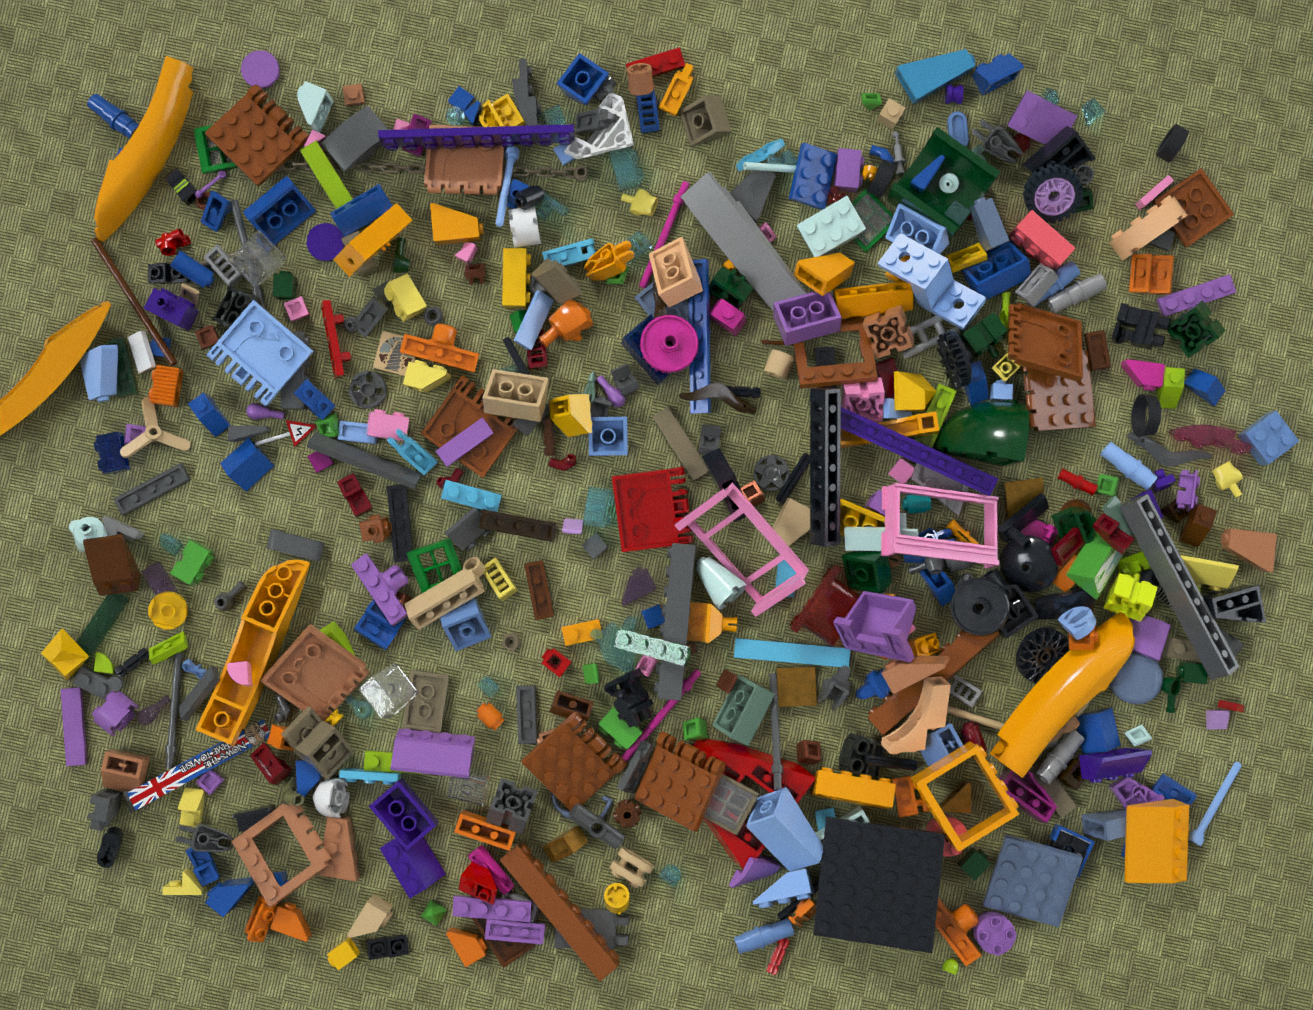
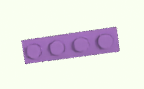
M1229 274L1158 298L1156 301L1161 316L1165 317L1189 309L1202 300L1204 303L1234 294L1236 289Z
M454 895L452 916L530 922L532 901L495 898V903L492 905L474 896Z

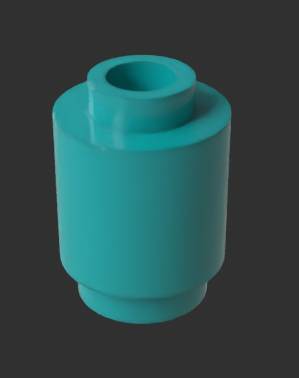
M906 495L905 499H902V509L907 514L926 513V511L931 510V499L924 496Z

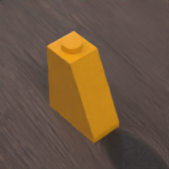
M430 203L433 240L436 245L481 241V235H484V227L477 217Z
M842 253L802 259L797 261L794 276L821 296H824L851 277L855 262Z

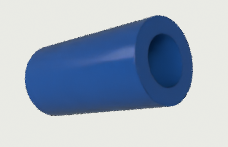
M181 250L170 264V267L202 288L205 286L209 287L215 279L212 276L214 272Z

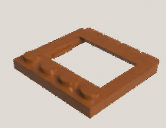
M850 317L847 322L846 319H841V327L838 332H859V346L864 362L807 367V356L803 341L793 344L800 389L877 381L878 376L871 347V337H867L863 326V317Z

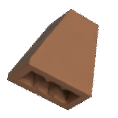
M1224 529V532L1221 534L1223 549L1261 572H1273L1277 534Z

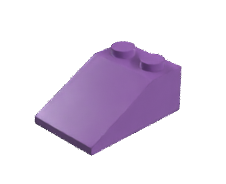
M1026 90L1007 125L1036 141L1046 144L1066 126L1071 128L1077 115Z

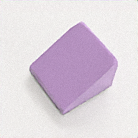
M564 519L563 533L582 534L583 520Z
M1206 710L1207 730L1227 729L1229 710Z

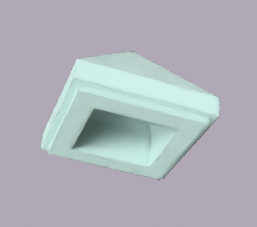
M1143 725L1125 732L1126 737L1134 747L1152 739Z

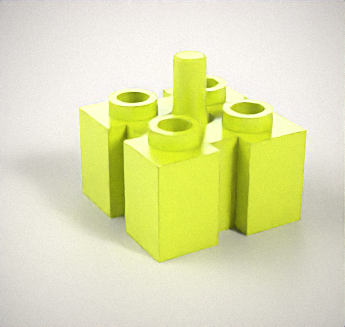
M1119 573L1115 582L1108 590L1103 608L1117 614L1119 612L1124 613L1128 618L1141 622L1153 605L1157 586L1147 581L1139 583L1140 574L1138 573L1132 576Z

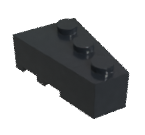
M1066 126L1022 165L1029 175L1033 177L1032 173L1035 170L1039 172L1040 167L1043 166L1045 169L1048 164L1052 166L1054 164L1065 165L1068 169H1076L1080 167L1079 165L1087 161H1093L1096 158L1078 132Z
M1241 585L1203 596L1213 618L1267 623L1259 585Z

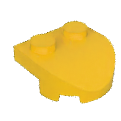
M508 93L493 103L490 100L486 101L482 106V113L479 115V120L483 127L526 125Z

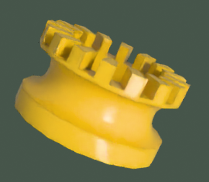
M336 709L325 722L330 723L334 727L344 715L339 714V710Z

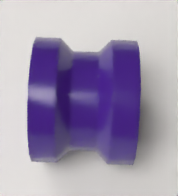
M952 85L946 86L945 104L955 102L957 105L962 104L963 85H958L957 87Z

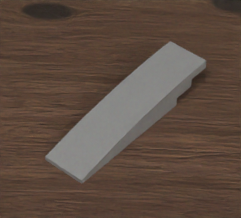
M707 172L680 196L742 275L746 276L745 279L754 287L756 292L772 310L774 302L807 294L740 201L736 202L726 187H721L711 172Z

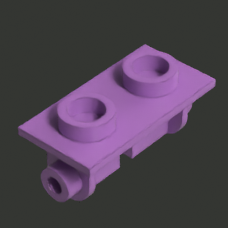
M1182 470V473L1179 474L1178 487L1185 488V491H1177V508L1185 509V506H1187V511L1193 509V506H1196L1198 496L1195 495V490L1199 487L1200 477L1197 476L1198 470L1190 474L1189 470Z

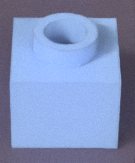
M996 380V383L990 385L989 400H1012L1013 384H1007V381L1004 382L1003 380Z

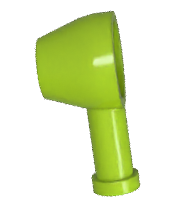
M1003 292L1001 293L1002 310L999 314V319L1008 328V307L1010 305L1011 293Z

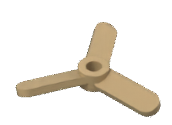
M145 397L141 403L146 430L122 447L120 454L123 458H129L150 442L156 441L183 451L189 450L191 443L187 439L162 431L158 426L155 405L150 403L151 399L149 397ZM155 431L157 434L151 435L150 432Z

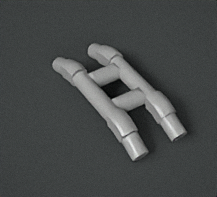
M936 315L910 327L913 335L917 333L921 344L903 352V356L905 359H908L937 345L939 334L948 331L960 334L965 331L958 327L945 331L941 323L944 319ZM934 325L938 336L928 340L924 329Z

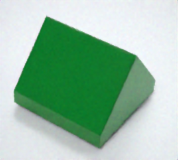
M517 310L509 315L514 333L518 332L527 310Z

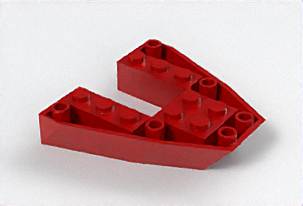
M707 738L696 740L692 746L698 748L700 752L703 751L707 754L705 763L711 756L725 762L724 775L739 783L747 775L768 792L777 791L774 789V774L771 772L773 755L740 744ZM781 758V765H783V774H781L782 788L786 787L798 804L816 778L801 765ZM718 784L714 794L727 800L731 790ZM712 797L708 807L720 813L724 803ZM728 807L723 816L735 822L739 817ZM703 817L728 856L742 869H744L749 857L758 858L764 850L765 846L746 827L747 821H744L740 831L735 835Z

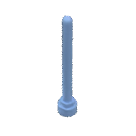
M515 146L505 147L504 149L506 166L496 218L497 227H502L504 223L513 164L519 158L520 150Z
M1240 762L1233 764L1198 828L1189 833L1188 840L1202 846L1205 840L1203 839L1205 836L1204 832L1241 768Z

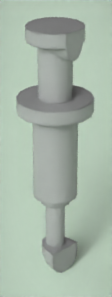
M894 131L893 137H895L896 144L894 145L895 160L893 164L897 165L896 176H903L905 174L903 164L906 163V159L902 156V146L899 144L898 138L899 133Z

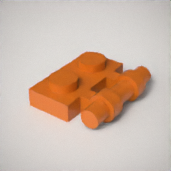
M911 775L891 778V782L896 784L894 797L899 818L919 814L917 806H922L923 812L930 811L921 795L919 799L915 798L914 789L916 787L910 779Z

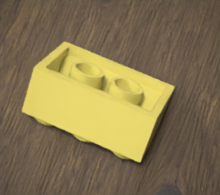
M1180 555L1197 588H1202V585L1209 586V590L1213 591L1229 588L1239 568V565Z

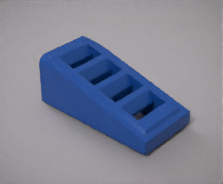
M655 90L646 95H636L641 134L660 131ZM644 99H652L651 101L641 102ZM653 106V109L642 110V107ZM654 114V117L643 118V115ZM655 121V125L644 126L646 122Z
M941 155L911 181L910 186L923 193L944 162L945 157Z

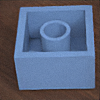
M1277 411L1266 413L1237 435L1260 466L1270 464L1299 442Z

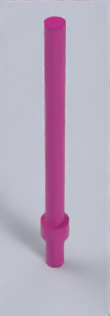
M686 181L682 182L678 194L674 196L673 206L654 251L664 246L680 206L684 204L680 196L688 190L690 183ZM650 260L639 284L644 289L647 287L653 273Z
M695 669L687 680H683L682 696L686 691L689 692L692 689V684L702 674L699 670ZM669 700L643 730V733L621 756L625 761L630 759L641 741L647 739L679 700Z

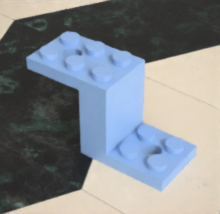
M901 233L878 262L880 268L911 285L917 305L964 331L987 301L983 295L953 279L948 258ZM904 255L910 256V259L906 262L900 261ZM957 302L964 303V306L962 308H954V305Z

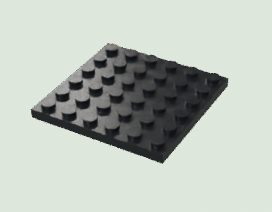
M826 817L813 935L932 953L945 833Z

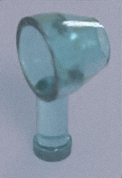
M786 150L781 153L780 157L769 154L767 162L770 164L796 165L797 158L793 151Z
M350 695L346 696L344 701L354 707L356 717L367 719L372 715L373 705L370 701H357ZM360 707H363L365 709L364 714H361L359 712Z

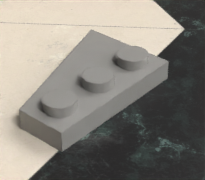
M918 463L915 465L911 480L919 486L967 493L968 486ZM936 498L956 515H959L963 502Z

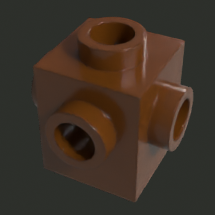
M628 798L619 801L618 805L615 806L616 812L613 813L616 823H620L622 828L625 826L631 828L638 825L637 821H640V815L642 814L639 804H635L633 799L628 800ZM630 812L631 817L625 818L624 813Z

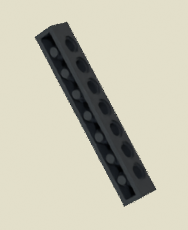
M810 388V544L824 547L840 545L841 389Z

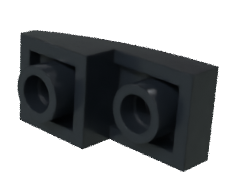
M168 263L148 264V283L191 282L190 279L170 267Z
M406 934L366 939L369 960L409 954Z

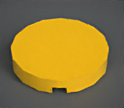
M165 591L157 594L151 600L148 606V615L156 627L172 630L184 623L188 615V605L180 594Z

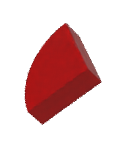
M1224 700L1218 702V707L1244 712L1245 706L1242 704Z

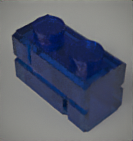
M112 432L95 436L94 448L97 453L99 452L100 460L97 462L99 470L107 475L129 471L128 458H123L120 454L121 448L125 446L123 433Z

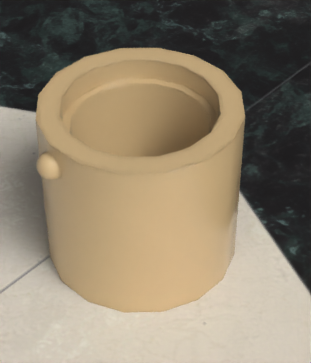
M772 349L763 372L775 378L786 380L795 358L784 352Z

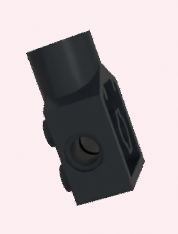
M997 568L980 577L990 578L992 581L998 582L999 585H1002L1003 590L1007 592V596H1009V603L1011 604L1009 617L998 630L1002 638L1010 637L1039 617L1018 585H1007Z

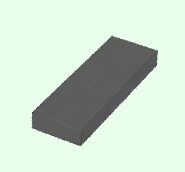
M210 666L179 706L180 718L182 720H189L219 682L220 678L216 667Z
M536 685L516 686L518 744H536L538 738Z

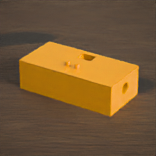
M396 203L352 239L333 260L350 277L381 250L385 251V247H389L391 245L390 242L413 220Z

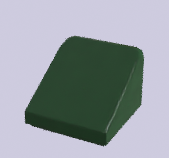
M1089 187L1083 188V199L1080 201L1081 205L1079 208H1075V213L1094 209L1093 191Z

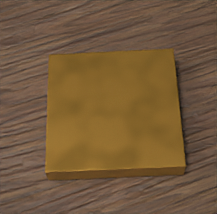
M815 667L776 668L778 707L817 706Z

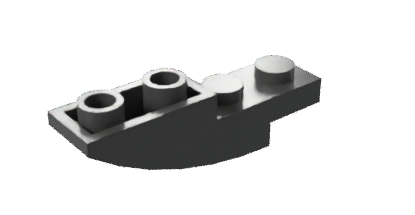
M519 59L520 78L512 79L519 113L526 123L525 126L542 125V122L538 121V114H541V103H537L536 96L529 97L533 96L532 84H529V77H532L531 65L528 66L527 59Z

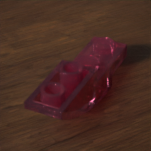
M1214 425L1184 426L1169 430L1168 433L1174 436L1173 439L1180 442L1189 441L1193 447L1199 449L1211 446L1212 443L1213 446L1218 448H1229L1230 452L1236 455L1250 452L1252 446L1234 439L1235 430Z

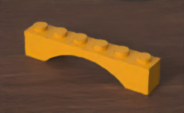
M937 412L916 414L900 419L878 422V424L909 438L939 433ZM841 429L840 448L873 444Z

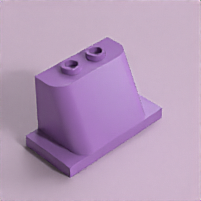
M863 591L845 618L836 617L833 622L845 649L910 663L914 659L913 652L907 641L916 612V606L911 599Z

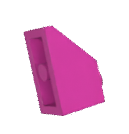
M1129 359L1121 362V366L1137 387H1144V391L1154 392L1155 389L1162 387L1165 364Z

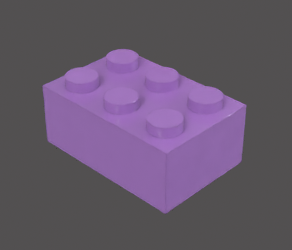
M814 291L777 301L773 304V317L785 346L840 331L841 315L830 292L821 296Z

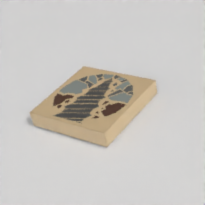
M386 331L382 332L373 368L405 376L408 362L414 363L416 357L400 353L404 336Z

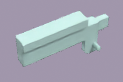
M900 513V535L918 537V529H907L906 513ZM845 527V551H881V533L885 532V527Z

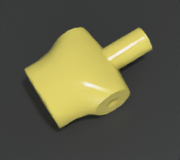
M638 189L635 196L624 193L621 196V201L631 203L630 212L638 216L647 215L652 217L658 204V198L651 196L643 189Z
M1230 461L1212 470L1219 490L1223 491L1230 488L1235 498L1242 495L1237 483L1243 479V476Z

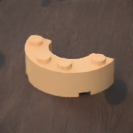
M1169 195L1160 202L1162 205L1159 208L1157 205L1146 211L1148 213L1146 217L1141 219L1139 216L1130 223L1132 227L1124 232L1119 230L1111 236L1113 240L1109 244L1122 261L1188 216L1175 197L1172 198Z

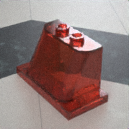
M830 565L821 578L819 586L803 609L796 614L787 627L795 633L801 627H804L831 647L840 637L833 623L836 617L845 618L860 597L836 578L841 571L838 566Z

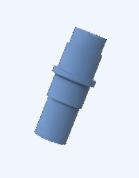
M1069 261L1054 271L1058 279L1036 305L1056 292L1064 290L1066 285L1081 274L1073 261Z
M789 918L758 928L755 926L753 930L734 937L738 952L741 954L759 948L764 949V946L794 935V931Z

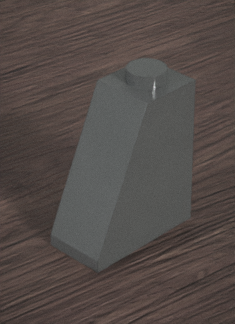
M753 170L730 192L736 202L740 201L755 223L759 220L776 176L775 172Z

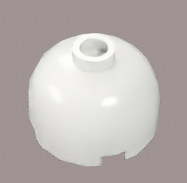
M331 778L321 782L313 794V801L317 811L323 816L339 818L341 817L340 814L345 813L347 810L350 795L349 792H346L345 786H348L344 779Z

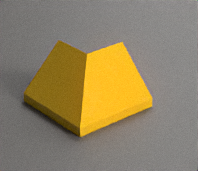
M894 372L895 410L923 412L937 391L921 374Z
M61 629L41 652V655L66 681L75 674L89 657L64 629Z

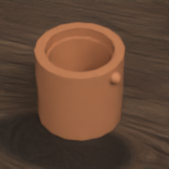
M638 63L627 68L629 84L627 89L631 94L646 95L654 90L655 84H653L651 65Z

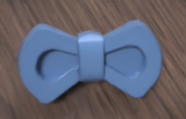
M190 659L185 660L182 664L184 671L195 674L199 679L207 672L206 669H201V664L196 666Z

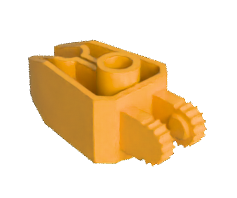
M626 240L616 246L611 243L604 245L589 257L584 266V269L588 271L586 276L593 281H600L623 273L627 267L626 263L635 257L634 252L629 250L632 247L631 242Z

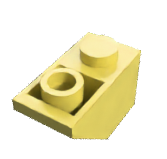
M1007 351L991 369L1005 382L1022 365L1015 364L1014 360L1009 359Z

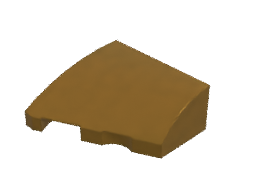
M1043 477L1003 483L1007 520L1040 493L1044 494Z

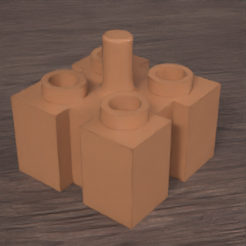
M902 305L887 309L884 316H881L880 312L864 319L863 326L867 337H873L871 347L876 359L890 355L893 348H897L899 352L913 347L915 339L910 326L905 327L907 318Z

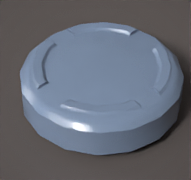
M1132 652L1109 686L1113 694L1120 700L1130 704H1144L1153 700L1160 692L1163 684V671L1156 660Z

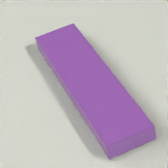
M81 687L61 689L66 766L86 765L88 760L83 691Z

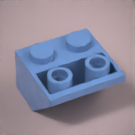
M946 721L945 727L927 731L925 750L919 751L929 767L963 746L952 724Z

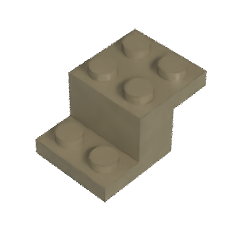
M309 706L281 733L282 737L297 755L313 765L326 780L354 752L338 730L322 721L313 708Z

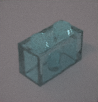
M632 146L609 151L620 192L642 186L644 175L642 168L638 169L636 162L639 161L637 151L632 150Z
M589 486L583 525L605 529L606 525H610L612 514H609V507L614 505L612 490Z

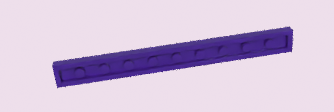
M841 407V429L988 496L991 495L998 478Z

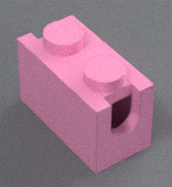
M374 409V412L369 413L366 436L384 439L392 437L397 441H404L397 435L396 430L399 428L407 435L409 418L405 417L404 413L393 412V415H387L384 410Z

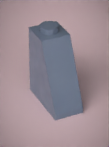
M985 197L975 200V205L970 207L979 243L985 252L1008 242L1009 238L993 199L989 198L986 200Z
M1126 809L1081 815L1084 834L1106 841L1126 836Z

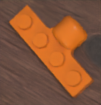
M446 324L435 325L432 338L429 340L404 334L400 349L402 354L472 373L475 372L479 357L478 353L455 347L454 342L457 330Z
M938 897L935 927L964 965L968 966L982 956L979 949L967 935L970 929L978 925V917L967 904L962 905L955 911H950Z

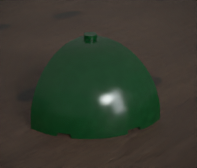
M1016 400L981 402L967 406L957 411L943 424L933 449L952 456L1006 467L1024 462L1029 434L1028 408L1026 405L1018 404Z

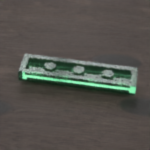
M122 593L106 596L76 643L89 656L84 662L85 664L89 662L130 600Z
M618 628L614 644L615 648L682 666H687L691 646Z

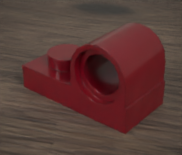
M263 742L250 755L271 784L279 785L292 772L289 765L278 758L267 743Z

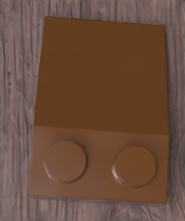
M123 534L83 540L92 580L100 596L138 591L141 573Z

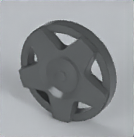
M764 456L754 467V480L764 490H779L789 478L788 465L778 456ZM767 459L765 465H759L762 461ZM776 460H779L783 465H777ZM757 473L762 476L760 482L757 478ZM786 473V477L783 482L781 476ZM772 483V484H774L776 487H774V488H769V487H767V486Z

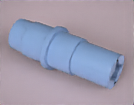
M1111 441L1100 453L1103 458L1123 473L1126 479H1131L1145 490H1148L1157 479V476L1143 465L1140 459H1135Z

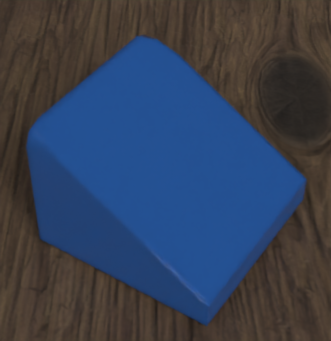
M476 101L464 111L466 119L472 126H476L482 110L479 101Z
M659 604L641 611L648 629L665 623V618L662 616Z

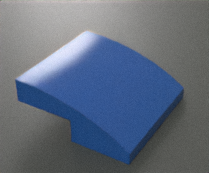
M373 599L353 631L386 651L408 616L395 626H392Z

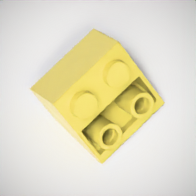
M415 360L414 363L408 362L403 385L409 389L428 393L449 381L451 375L445 367L433 365L432 368L425 362Z

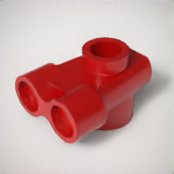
M179 228L171 231V233H163L160 238L155 240V243L162 255L172 256L176 254L177 247L190 245L191 241L189 236L184 235L183 231Z

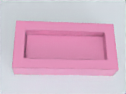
M1168 175L1135 205L1141 210L1174 180Z

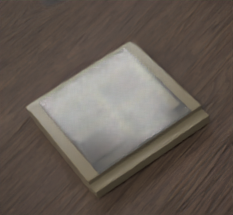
M722 773L704 818L737 835L759 793Z

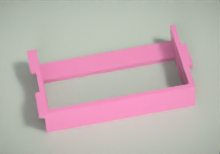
M894 483L887 487L883 486L882 510H885V532L881 533V556L889 557L894 554H905L984 564V568L987 569L998 566L997 500H999V497ZM900 493L983 504L984 545L900 535Z

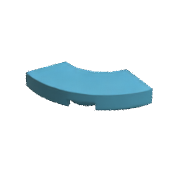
M783 139L769 142L755 152L744 156L736 165L738 171L744 170V162L759 163L779 151L785 145Z

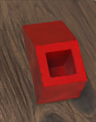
M471 862L460 876L459 890L493 905L495 903L497 887L489 869Z

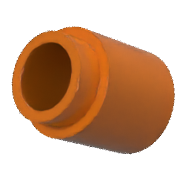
M490 702L487 705L483 703L476 710L479 713L476 717L494 731L505 720L502 717L503 714Z

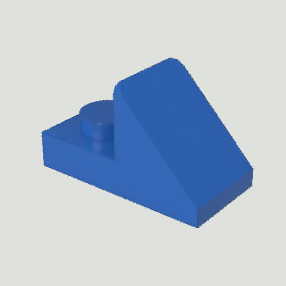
M211 191L200 222L215 232L219 231L225 215L232 211L230 201L215 191Z

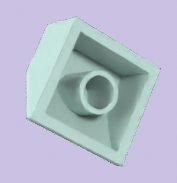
M305 81L303 86H300L298 89L297 99L308 125L312 130L321 133L334 100L326 89Z

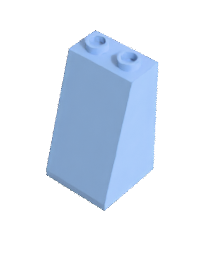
M785 787L757 797L746 827L789 872L818 864L822 858L823 845L789 790Z

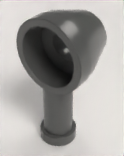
M925 557L923 562L908 566V570L911 575L924 569H928L932 575L940 574L943 570L944 559Z
M239 581L229 593L223 592L218 594L214 600L215 607L223 612L231 610L235 603L234 598L243 589L245 590L247 586L242 581ZM220 599H223L225 602L223 606L219 603Z

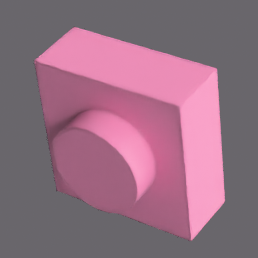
M302 296L284 303L292 322L310 315Z

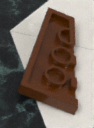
M472 918L485 938L487 919ZM485 939L503 968L536 946V944Z

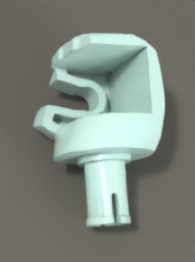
M95 517L74 520L69 525V530L74 536L79 552H85L84 539L108 536L105 526Z

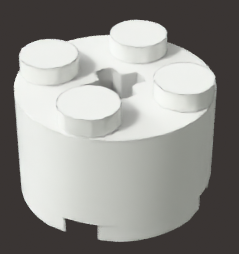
M535 206L527 210L521 208L508 210L514 248L541 244Z

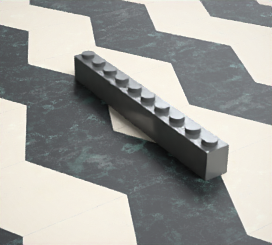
M1146 494L1128 501L1119 508L1210 679L1229 676L1239 668V665L1149 495Z

